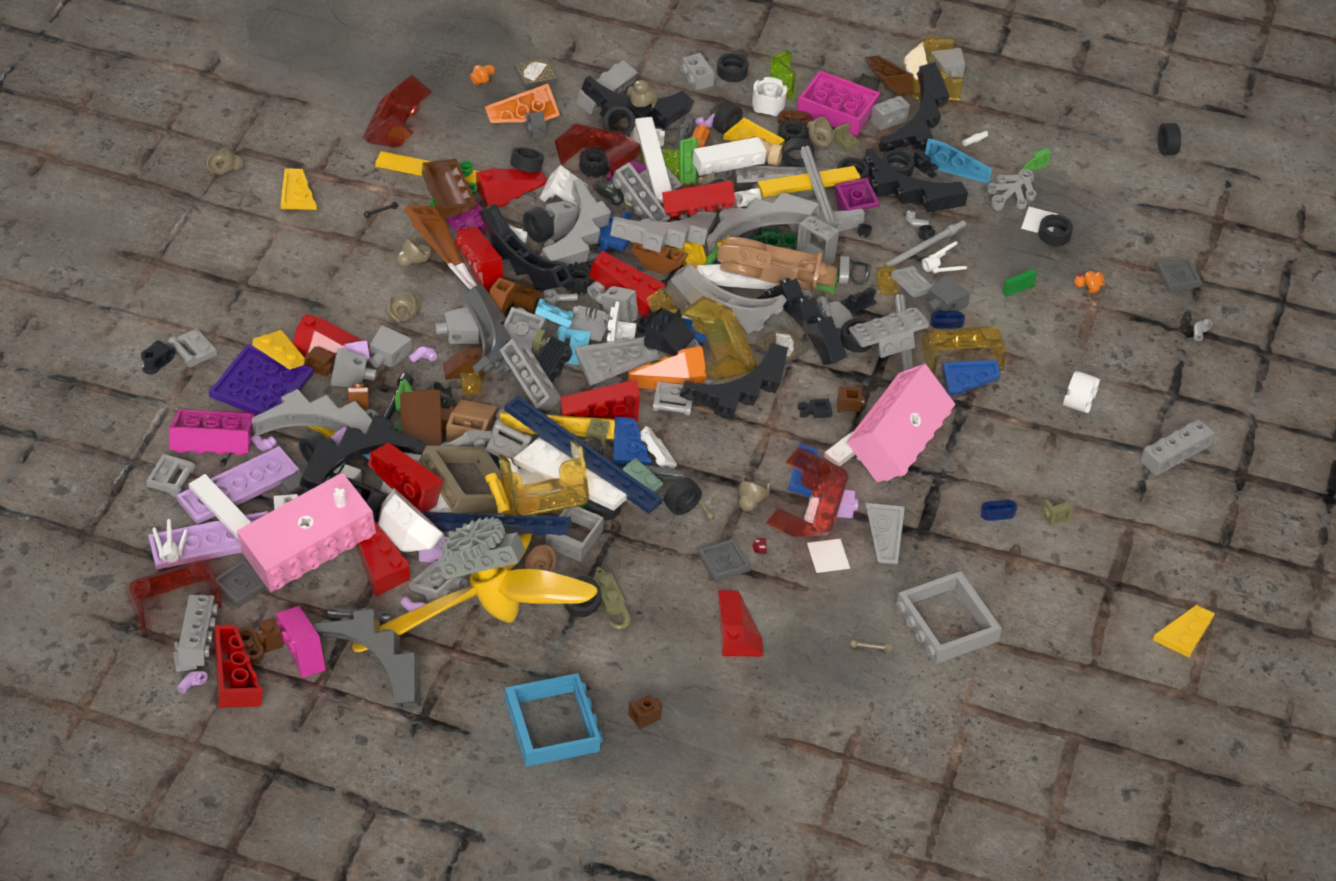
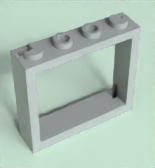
M961 571L898 593L896 602L898 612L903 615L907 626L912 628L918 642L922 643L927 655L931 656L935 664L996 643L1000 639L1002 628ZM954 589L982 630L940 645L912 603Z

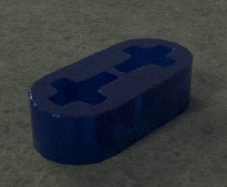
M935 311L931 314L930 325L936 329H959L964 325L965 315L959 311Z
M1012 500L984 502L981 506L980 516L987 521L1011 519L1016 515L1017 504Z

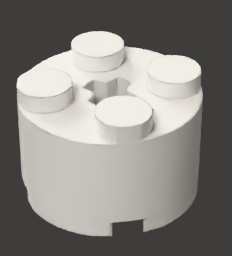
M765 77L762 81L757 80L754 83L752 96L754 111L778 116L785 108L787 86H784L780 79Z
M1080 371L1074 372L1063 405L1089 414L1101 379Z

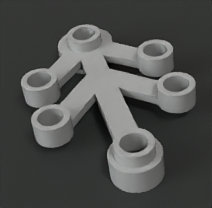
M1022 169L1018 175H998L997 184L989 183L987 192L989 194H996L997 190L1007 191L1002 195H994L992 197V208L997 211L1002 210L1005 202L1015 193L1017 198L1016 207L1021 210L1025 209L1027 200L1033 201L1036 197V192L1031 184L1034 181L1033 172L1029 169ZM1007 181H1016L1015 183H1006ZM1023 185H1024L1025 188H1026V194H1025V198H1026V199H1024V196H1023V193H1022V190H1021V186H1023Z

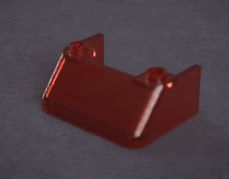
M411 74L380 100L362 138L372 144L392 148L402 146L405 140L413 134V131L405 126L408 117L412 114L415 115L419 111L420 102L428 97L432 91Z
M579 123L573 124L566 132L554 140L559 161L562 165L583 148L590 149V147H594L596 149V147H600L599 150L605 149L611 176H614L617 169L641 154L640 144L627 135Z
M798 447L786 460L785 464L803 471L801 482L806 488L812 490L804 519L778 508L767 520L766 524L793 537L825 536L833 529L848 481V473L844 468Z
M195 561L130 581L126 585V595L142 633L146 632L144 612L139 602L142 599L205 581L211 595L214 596L215 604H218V609L222 608L220 587L207 562Z

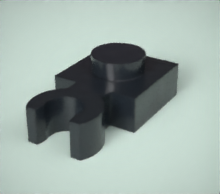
M922 150L915 151L914 166L923 174L927 173L930 178L937 176V173L934 171L939 167L934 163L932 164L931 158Z
M829 398L810 400V404L805 402L798 403L801 418L808 417L809 415H813V418L832 417L833 411Z

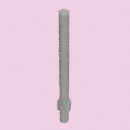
M961 220L954 225L951 224L945 227L944 231L884 263V268L888 270L945 237L953 236L958 230L966 226L965 221Z

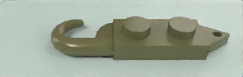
M597 567L595 577L592 579L600 586L602 592L601 602L605 611L612 615L621 614L624 622L619 625L614 624L611 620L608 621V624L613 629L624 630L632 622L631 615L625 605L626 602L612 573H607Z

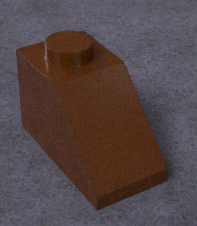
M481 348L461 349L443 363L445 380L483 377V371L476 373L473 369V366L482 357Z

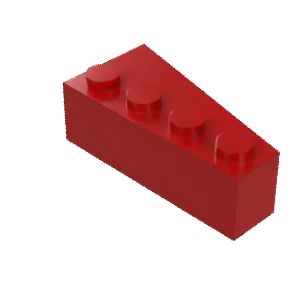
M732 180L662 192L664 211L666 216H670V218H677L683 214L695 215L699 212L738 208Z
M477 226L456 231L457 238H455V244L457 249H460L478 284H482L489 293L498 278H503L501 256Z
M602 250L595 259L589 274L592 279L600 282L606 290L612 286L635 290L638 312L641 314L640 317L647 318L649 316L650 309L656 305L665 287L664 283Z
M637 379L560 397L561 416L615 419V417L634 418L638 422L640 394Z
M390 443L370 453L368 466L392 490L393 488L396 489L422 514L437 506L444 480Z
M374 520L376 533L371 538L363 540L355 546L362 559L363 567L367 572L368 580L376 597L409 581L410 564Z
M215 625L213 644L218 708L261 707L263 689L257 681L256 672L253 671L250 664L251 660L249 655L246 654L237 626Z

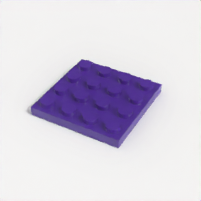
M247 344L210 389L209 397L255 415L262 414L282 404L281 397L297 389L301 391L314 374V368L303 365L289 370L256 347Z

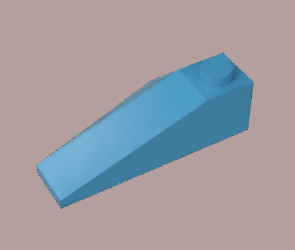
M928 138L925 154L931 158L932 164L934 163L939 167L937 170L989 184L992 168L945 142Z

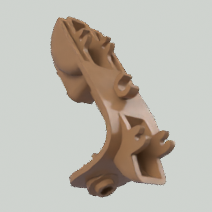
M727 237L725 244L719 246L717 260L721 262L720 269L725 273L779 284V280L789 277V279L797 278L800 288L804 290H816L817 286L820 285L832 287L835 284L837 275L836 267L822 262L823 252L810 254L763 244L747 238Z

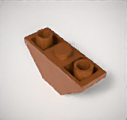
M636 242L631 248V251L648 270L663 275L681 267L688 257V253L664 246L660 253L645 249L643 244Z
M499 277L491 287L489 295L504 314L514 302L515 292L524 286Z
M354 383L353 387L348 388L349 404L356 401L363 410H369V387H365V383Z

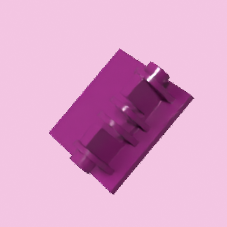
M477 201L476 208L464 214L446 219L455 232L477 226L482 231H487L479 214V211L483 209Z

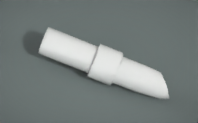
M988 131L976 133L964 139L962 144L967 146L974 142L977 143L981 139L988 137Z

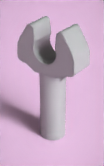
M548 289L544 291V300L546 303L556 306L558 301H578V294H557L555 289Z

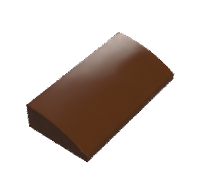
M457 159L424 162L422 164L423 178L441 219L455 217L477 207L475 198Z
M419 390L400 393L401 432L405 436L421 440L426 446H441L440 390Z

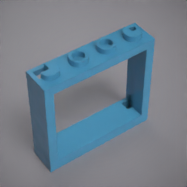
M578 673L505 688V703L525 767L600 752V743L603 742L602 732L597 730V717L595 713L592 714L591 699L586 697V685L581 682ZM573 692L589 738L533 749L519 703Z

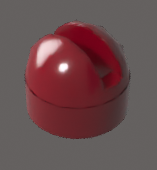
M766 538L756 539L752 545L754 552L767 554Z

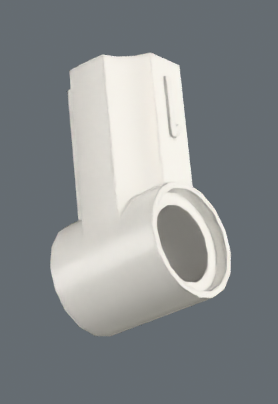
M760 188L735 192L738 207H747L755 198L762 200Z

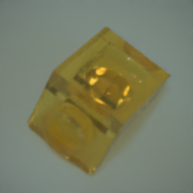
M894 266L879 267L877 269L876 283L880 295L898 294L897 283L891 277L892 272L896 270Z
M659 289L647 298L653 312L660 308L673 313L678 312L673 299L663 289Z
M479 372L460 373L462 395L481 394Z

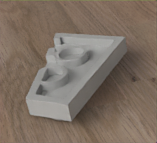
M866 503L878 564L898 566L905 507Z

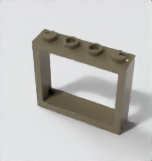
M426 446L419 459L423 467L444 480L440 494L453 514L498 513L493 494L465 495L444 463H475L484 478L491 473H496L501 479L512 509L519 499L484 446Z

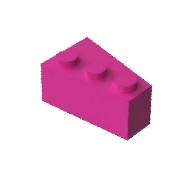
M300 606L276 613L282 640L286 644L301 677L304 678L325 671L320 637Z

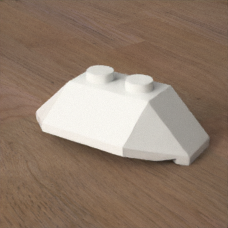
M393 488L382 502L378 525L400 551L432 550L443 537L444 533L396 489Z

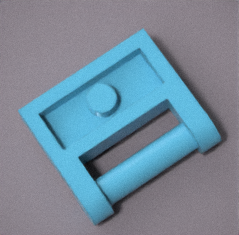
M541 298L535 310V314L568 328L574 314L572 311L567 312L548 304Z
M564 326L558 327L557 335L559 340L565 342V338H571L570 348L572 349V356L565 363L580 365L575 355V347L589 345L591 332L568 329Z

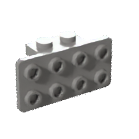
M908 308L899 313H891L882 318H875L866 323L856 324L850 327L849 331L861 347L877 343L878 355L880 358L915 348L913 332L928 328L929 322L917 308Z

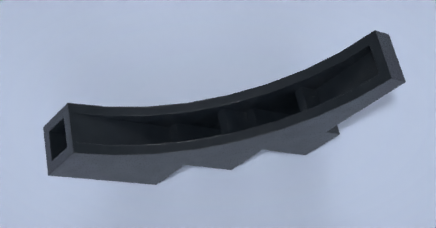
M936 62L920 65L917 72L921 91L919 110L903 128L881 138L878 145L880 152L894 150L898 147H908L911 144L914 150L919 148L925 149L928 138L933 139L929 128H934L939 124L941 114L938 107L947 104L950 96Z
M591 76L585 78L581 88L602 109L600 115L603 118L611 107L623 105L633 112L635 119L652 117L654 123L662 130L689 113L694 103V100L682 90L674 95L658 98L653 108L652 104L645 107H636L631 103L629 96L606 88ZM616 112L610 116L609 124L612 126L624 117L627 119L628 117L624 113Z
M873 148L866 149L863 161L869 166L871 177L869 183L876 197L895 194V197L899 199L902 205L920 202L927 213L966 206L968 192L962 182L936 183L909 177L887 165L878 157Z
M496 203L479 211L493 241L491 244L501 256L502 260H510L516 275L528 274L536 290L559 288L573 279L566 263L547 260L524 244L510 228Z
M783 278L779 280L778 285L764 290V294L758 297L762 299L763 297L774 298L783 295L787 299L783 305V310L803 328L816 348L823 365L834 364L847 357L832 316L824 317V315H821L815 298H807L803 295L797 278Z
M770 342L763 360L749 374L728 383L714 385L685 381L680 390L679 397L702 403L705 406L715 407L714 414L722 418L732 419L738 402L754 406L760 389L776 393L781 383L788 347Z
M374 415L366 434L358 428L348 426L339 446L329 439L324 440L320 438L302 475L300 486L311 490L324 483L337 468L347 461L361 455L370 454L387 443L392 444L404 453L422 455L426 444L417 438L405 436L401 431L392 430L393 422L384 416Z

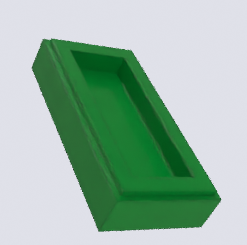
M1032 269L1005 280L1002 294L1007 297L1034 286L1037 272Z

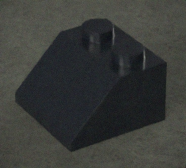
M662 309L645 327L644 346L675 356L678 355V351L685 349L695 335L679 314Z

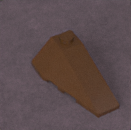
M880 55L865 57L866 63L876 77L896 96H906V94L913 92V73Z

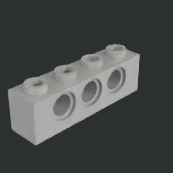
M512 338L499 350L536 409L549 411L560 401L561 396L525 340Z

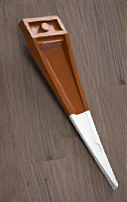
M407 205L404 211L410 220L413 221L412 225L469 289L477 286L453 242L445 219H441L438 209L435 206Z

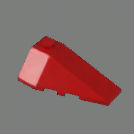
M492 168L476 172L477 191L486 207L495 203L498 208L506 206L512 199H519L522 197V194L527 191L532 192L544 186L547 182L542 171L530 173L518 169Z
M305 313L297 325L292 344L303 357L316 346L333 354L336 358L338 348L345 349L344 344L363 340L323 318Z
M718 590L722 656L763 657L762 637L739 591Z

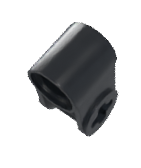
M160 340L155 341L141 353L143 372L146 374L157 373L163 366L173 360L176 352L175 348Z

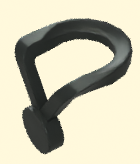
M850 260V281L857 285H863L869 280L871 265L869 263H862V261ZM854 265L866 267V276L862 281H856L853 278L852 271Z

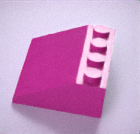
M819 71L799 96L797 111L809 113L813 120L824 117L829 121L831 127L834 128L848 122L850 124L849 132L852 135L858 136L865 127L872 113V107L876 105L880 97V92Z
M178 409L169 427V450H175L178 453L194 451L198 454L206 452L225 454L230 452L235 455H244L249 452L253 434L252 418L255 417V414L249 412Z

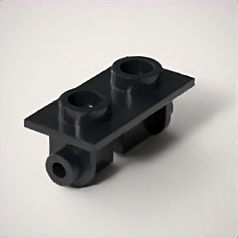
M869 287L863 292L849 295L847 299L842 300L840 303L853 314L877 304L874 300L876 290Z

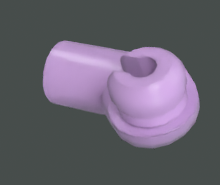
M712 114L708 120L698 117L695 120L696 126L706 125L707 128H712L715 114Z
M422 346L408 357L413 363L420 358L435 361L437 353L433 348Z
M255 434L251 438V441L263 452L273 449V446L277 444L272 436L268 437V439H262Z
M404 597L400 602L407 612L427 604L424 602L413 603L409 597Z
M205 671L188 673L177 686L178 691L185 694L191 686L206 683L208 674Z

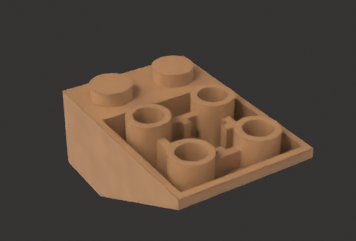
M460 400L451 412L448 420L446 442H451L463 436L469 430L490 431L498 406Z

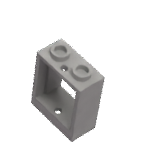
M809 215L799 224L796 251L810 254L823 252L822 262L832 265L835 262L839 230ZM811 232L826 240L825 251L810 243Z
M568 503L560 516L571 517L572 522L591 529L590 533L583 543L566 535L546 534V545H552L556 552L581 562L602 533L604 517Z

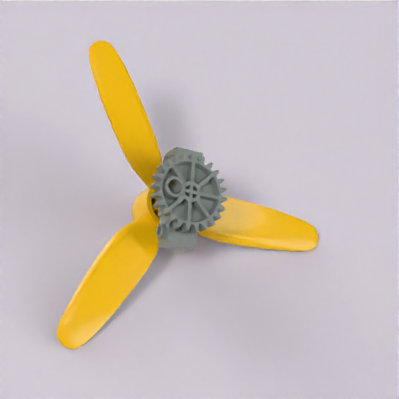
M532 498L522 502L515 508L513 515L537 516L540 506L539 499ZM486 517L483 520L479 518L476 522L472 520L468 525L463 524L462 528H456V532H451L449 537L444 538L445 541L441 542L442 546H440L442 555L438 561L445 579L471 574L469 581L472 586L447 594L381 625L380 631L391 629L400 636L475 595L489 614L503 622L511 623L518 615L520 603H583L593 598L598 590L592 584L553 572L536 569L511 570L519 563L526 552L532 534L506 533L502 522L498 518L494 519L492 517L489 519ZM355 642L352 645L354 652L369 650Z

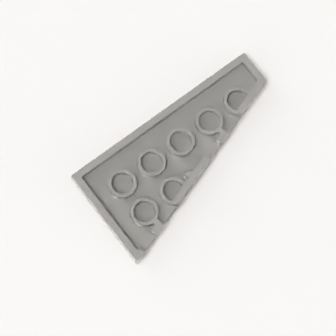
M754 165L733 169L737 183L757 182L808 173L806 167ZM817 167V169H818L819 172H820V171H826V170L836 169V168H818V167Z
M645 337L575 347V355L590 386L670 354L644 346Z

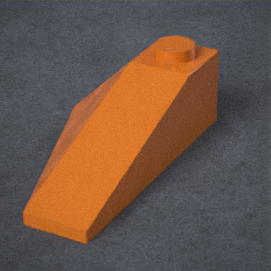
M548 83L485 106L490 123L526 122V113L543 112L545 121L560 116Z
M702 346L680 350L678 355L670 358L665 356L661 358V362L653 365L648 363L628 372V381L637 379L638 388L656 389L658 381L681 385L685 381L703 384L707 377Z

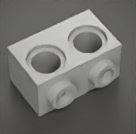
M700 53L682 58V65H680L681 73L685 75L688 83L695 90L713 86L714 72Z
M901 96L873 105L871 122L880 131L905 122L908 119L910 105Z

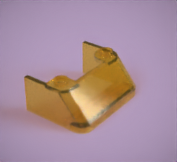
M954 37L924 38L904 55V69L914 74L913 92L909 94L913 99L921 100L920 84L917 77L920 65L930 63L931 51L953 49ZM938 68L950 95L948 100H960L963 77H946V73Z
M702 296L681 311L683 316L692 319L693 327L697 332L705 334L716 362L705 369L706 374L719 379H726L751 372L757 367L737 316L731 308Z
M996 327L933 330L925 333L921 339V346L927 366L934 376L938 361L937 350L991 347L994 359L998 361L1000 373H1003L1007 350L1001 332Z
M575 440L570 441L573 460L565 461L560 465V478L523 485L522 478L518 473L512 472L510 461L504 455H498L502 484L512 512L515 515L533 516L582 506L587 503L589 489L583 446Z

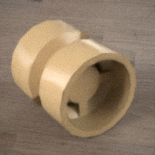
M761 140L766 149L765 162L771 166H779L782 159L783 146L775 143L770 145V142Z

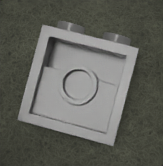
M511 307L503 327L511 338L525 340L533 352V340L538 329L545 330L547 321L546 318L529 313L523 308L516 309Z
M435 560L409 583V587L412 591L424 594L427 601L431 602L466 588L468 580L466 575L445 579L438 561Z

